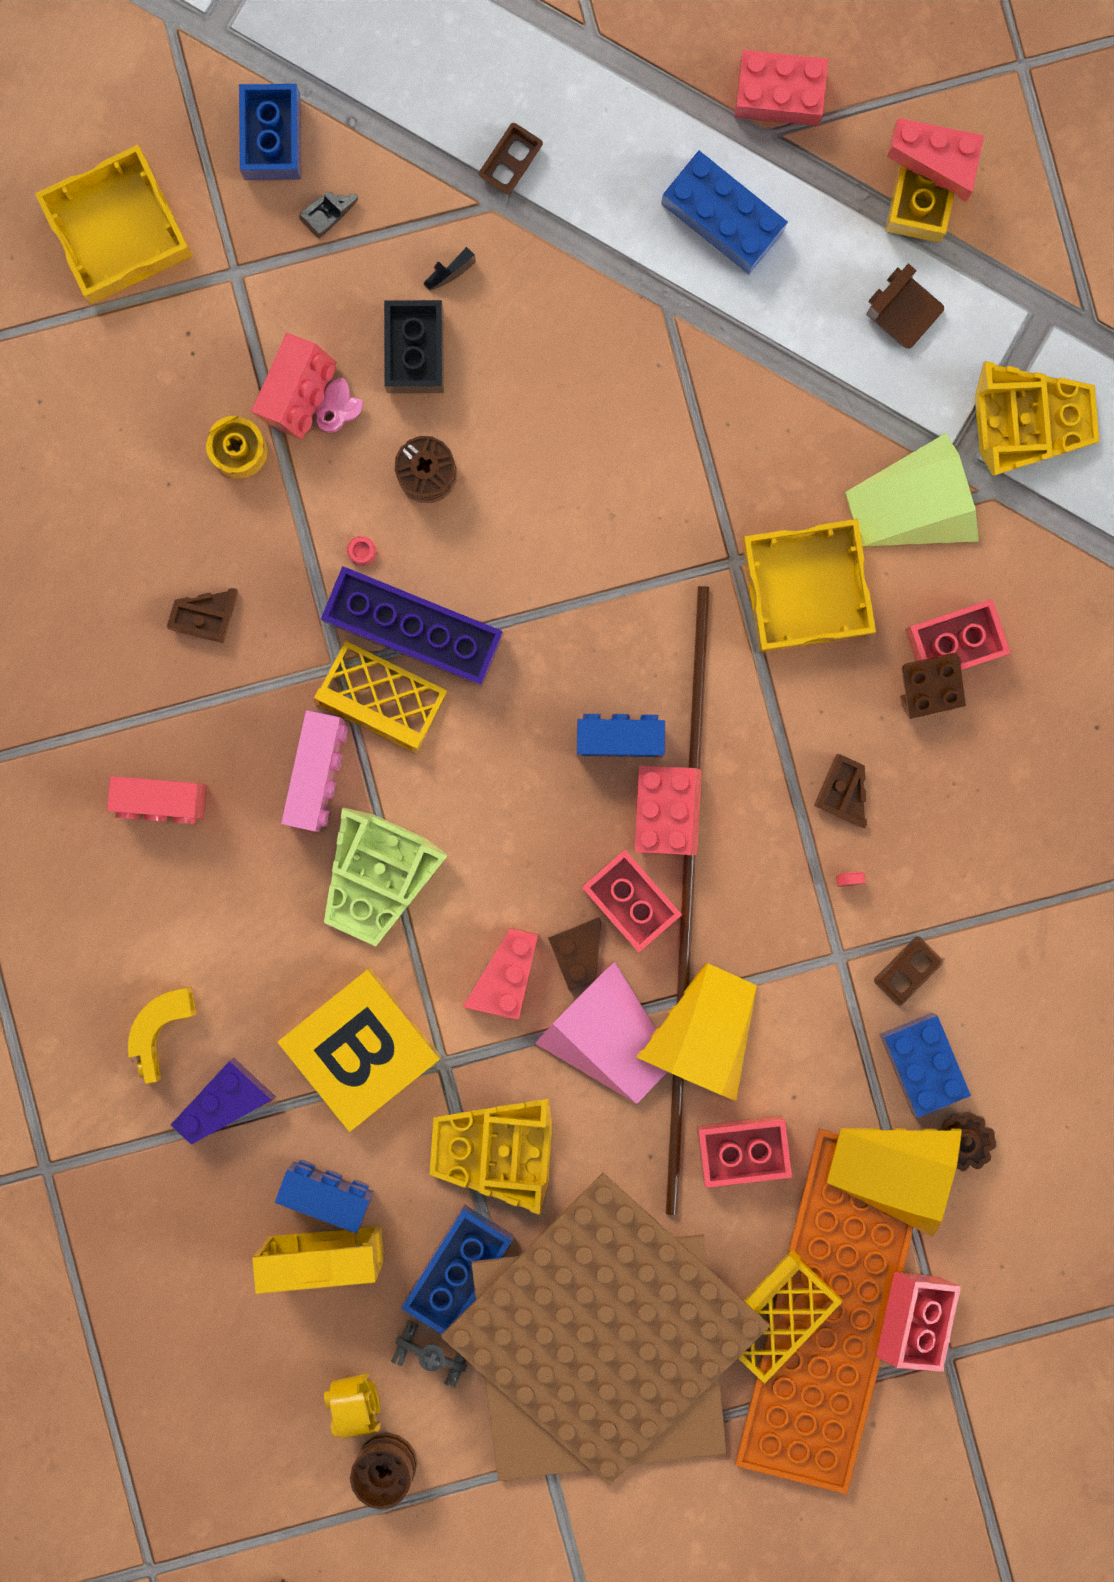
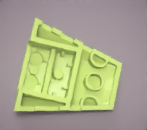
M947 433L845 492L852 519H858L862 547L979 542L975 505L960 455Z
M342 808L324 923L373 946H377L448 855L428 839L381 817Z

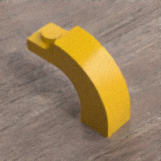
M192 986L172 990L156 997L140 1011L134 1020L128 1039V1056H140L141 1060L137 1062L140 1078L144 1077L145 1084L162 1079L156 1050L157 1037L161 1029L169 1021L196 1015Z

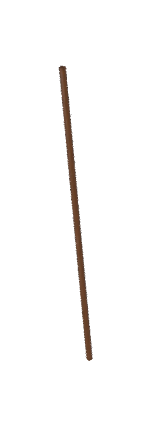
M698 586L689 751V768L700 769L709 603V587ZM684 855L677 1004L689 986L696 855ZM674 1074L666 1201L667 1215H677L684 1092V1079Z

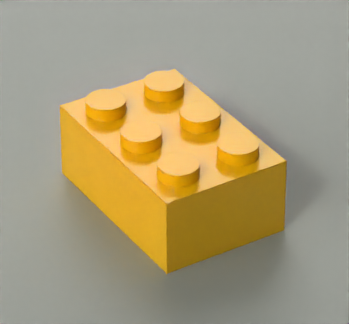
M899 164L885 232L940 243L947 232L954 193L944 187L940 188L935 185L934 181L922 174L918 175Z

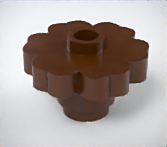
M973 1112L966 1113L963 1118L959 1114H953L942 1123L943 1131L962 1129L961 1138L964 1136L972 1138V1143L969 1146L963 1145L960 1140L957 1169L960 1171H966L970 1165L975 1169H981L984 1164L991 1160L989 1151L996 1147L994 1129L985 1127V1118L980 1115L976 1116Z

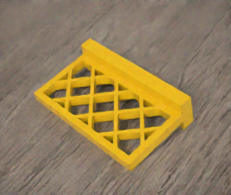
M345 640L321 688L318 689L314 702L316 705L417 754L447 694V690ZM349 650L359 655L362 665L346 669L343 658ZM364 658L370 660L371 662L365 663ZM340 664H341V667H342V670H343V671L337 672V670H338V668H339V666H340ZM375 665L384 667L387 677L372 682L367 668ZM364 669L368 683L352 688L348 674ZM389 670L396 673V675L391 676ZM345 676L349 690L337 693L328 688L334 678ZM402 677L410 680L413 690L397 695L393 680ZM389 682L394 696L378 701L374 686ZM415 683L423 687L416 688ZM370 688L375 702L367 705L358 703L354 693ZM431 690L439 694L435 704L423 707L418 693ZM351 694L353 700L345 696ZM415 694L419 709L403 713L399 699ZM396 701L400 715L391 718L384 716L380 705ZM377 707L378 712L370 708ZM431 710L428 717H426L425 711ZM421 713L424 725L420 733L408 727L407 717ZM402 719L404 725L396 721Z
M793 1249L744 1300L758 1314L770 1315V1329H767L763 1334H771V1349H755L754 1342L751 1345V1349H747L738 1359L765 1384L842 1303L843 1299L807 1267ZM798 1270L808 1277L809 1288H793L792 1277ZM788 1282V1288H782ZM809 1293L810 1309H794L793 1294ZM813 1293H825L833 1302L827 1309H814ZM776 1294H789L790 1309H773V1297ZM769 1302V1309H762ZM774 1314H790L791 1329H775ZM794 1314H810L811 1326L808 1329H795ZM815 1314H821V1315L815 1320ZM775 1334H791L792 1346L789 1349H776ZM795 1334H802L797 1340L795 1339ZM756 1355H772V1367L766 1373L756 1365ZM776 1355H782L776 1362Z

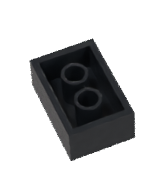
M384 300V387L387 393H444V308L442 300Z

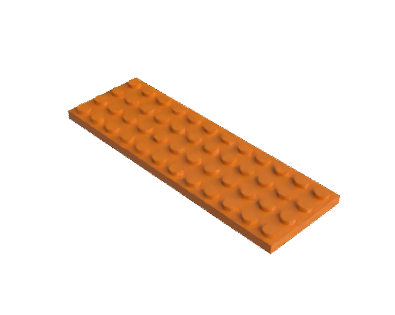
M818 1128L787 1254L793 1249L800 1256V1260L841 1297L843 1301L765 1384L756 1376L735 1459V1466L848 1494L881 1359L876 1357L893 1276L894 1272L903 1273L914 1227L827 1183L839 1133ZM800 1270L792 1277L793 1288H809L808 1277ZM788 1282L782 1288H788ZM809 1293L793 1294L794 1309H810ZM813 1293L814 1309H827L833 1302L825 1293ZM777 1294L773 1309H790L789 1294ZM774 1314V1328L791 1329L790 1314ZM794 1314L795 1329H808L811 1326V1315ZM815 1314V1320H816L821 1314ZM771 1334L766 1335L763 1349H771ZM775 1334L776 1349H789L792 1346L791 1334ZM795 1334V1339L797 1340L802 1334ZM761 1355L759 1368L766 1373L772 1367V1355ZM776 1355V1362L782 1355Z

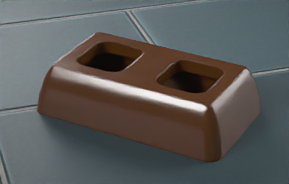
M511 123L480 169L479 176L503 193L511 194L541 149L543 141L518 124ZM515 141L521 142L530 149L526 157L521 161L508 153V150ZM500 164L505 165L514 172L513 177L507 184H503L493 177L494 171Z
M916 936L875 977L874 982L896 1005L901 1006L942 966L943 959L921 937ZM918 951H923L932 961L931 965L922 973L910 962L911 958ZM899 971H902L911 980V985L903 993L898 992L890 983L891 978Z

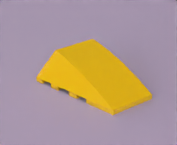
M989 361L983 362L975 393L979 453L992 476L1100 442L1095 385L1061 377H1048L1046 374L1021 371L1019 368L1011 366L1003 367Z
M705 963L684 991V996L677 1005L672 1007L667 1019L660 1028L654 1031L650 1037L651 1040L644 1049L640 1050L636 1058L736 1101L757 985L709 963Z
M549 1098L433 1117L429 1175L464 1188H471L483 1195L493 1196L506 1201L505 1203L526 1208L530 1212L540 1215L549 1181L552 1138Z
M840 1128L827 1183L933 1237L942 1222L956 1172L962 1129L937 1131V1129L906 1130V1128H895L894 1130Z

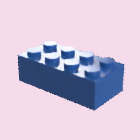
M700 150L693 156L662 196L661 204L747 274L753 271L784 233L788 223L787 220Z
M464 1204L403 1301L401 1309L442 1334L476 1299L472 1261L502 1258L512 1242L513 1234Z

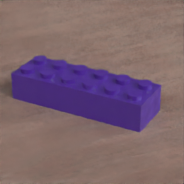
M344 566L340 570L321 617V620L326 624L481 687L484 684L504 635L502 630Z

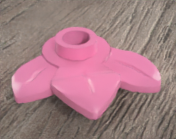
M344 378L336 379L324 390L323 401L314 413L317 415L316 422L324 432H337L342 428L344 422L358 417L363 407V401L358 398H350V388ZM334 414V418L331 421H326L328 415Z

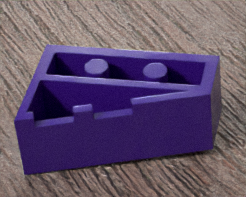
M233 1058L171 1123V1126L192 1145L270 1102L276 1096L239 1061Z

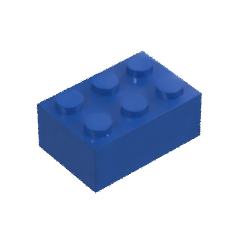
M239 84L240 172L244 180H301V103L297 84Z
M583 714V719H577V756L663 757L665 755V720H659V715L645 714L640 716V720H630L629 714H612V719H601V714Z
M930 1013L879 1034L911 1113L919 1118L971 1096L938 1015Z
M299 1160L298 1163L293 1162L287 1169L275 1203L357 1234L374 1191L369 1190V1185L364 1182L353 1180L350 1183L342 1180V1175L337 1172L326 1170L324 1173L316 1170L313 1163Z

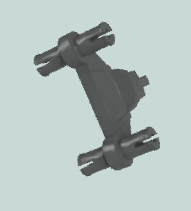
M407 1320L402 1337L398 1336L395 1342L398 1346L391 1362L396 1364L400 1356L397 1365L402 1366L409 1350L419 1356V1364L426 1371H436L441 1366L449 1367L450 1371L444 1384L449 1386L453 1378L450 1386L456 1388L461 1371L465 1372L467 1364H465L466 1359L458 1352L455 1359L444 1356L441 1347L435 1344H428L424 1347L415 1344L412 1340L419 1325L414 1323L410 1331L412 1321Z

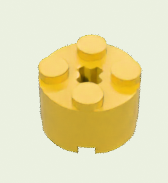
M227 416L214 423L209 431L206 442L207 455L217 469L232 479L250 477L257 473L267 461L268 447L266 439L252 421L238 416ZM236 442L241 445V450L237 453L234 451L233 446Z
M368 1373L333 1380L330 1390L324 1392L325 1405L327 1409L331 1408L333 1418L331 1420V1431L334 1437L340 1436L342 1439L379 1431L381 1421L376 1422L375 1414L381 1413L380 1402L374 1381H367V1378L370 1376Z

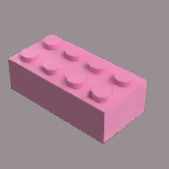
M306 710L281 824L315 832H321L322 827L328 826L331 813L330 810H326L328 799L334 798L337 786L336 782H332L335 771H340L343 755L339 753L340 744L346 743L349 727L345 725L344 719Z

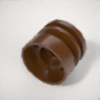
M418 436L408 440L401 446L395 457L394 470L398 482L409 498L420 503H434L444 499L452 491L456 483L457 468L451 450L443 441L432 436ZM422 462L430 465L429 473H425L424 470L419 471Z
M391 1433L375 1435L365 1442L357 1455L350 1474L352 1491L359 1501L371 1508L386 1509L394 1507L404 1499L410 1489L417 1467L415 1451L409 1442L399 1435ZM384 1462L389 1464L388 1470L382 1468Z

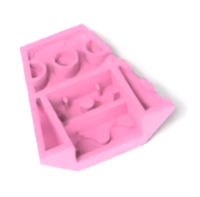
M615 962L569 1006L535 1043L636 1104L667 1073V1071L636 1058L640 1050L644 1049L649 1043L650 1037L656 1028Z

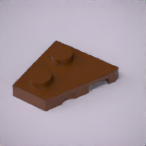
M230 588L226 592L206 593L196 598L186 597L174 600L167 624L168 630L224 643L238 590Z
M836 754L814 806L861 828H866L867 819H865L864 802H866V790L864 788L865 765L841 754Z
M599 917L548 937L569 991L596 980L601 925Z

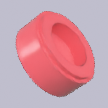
M358 536L349 542L347 554L353 563L365 566L375 559L376 547L371 539L365 536Z
M863 872L844 873L836 876L837 887L866 884L865 873Z

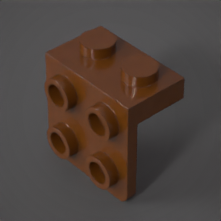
M909 263L903 270L899 267L895 269L887 279L890 285L884 291L878 289L868 301L871 306L866 313L870 319L905 349H911L944 311V305L913 279L917 270Z
M956 653L910 662L902 666L905 695H901L900 698L902 707L910 719L966 706L960 658Z

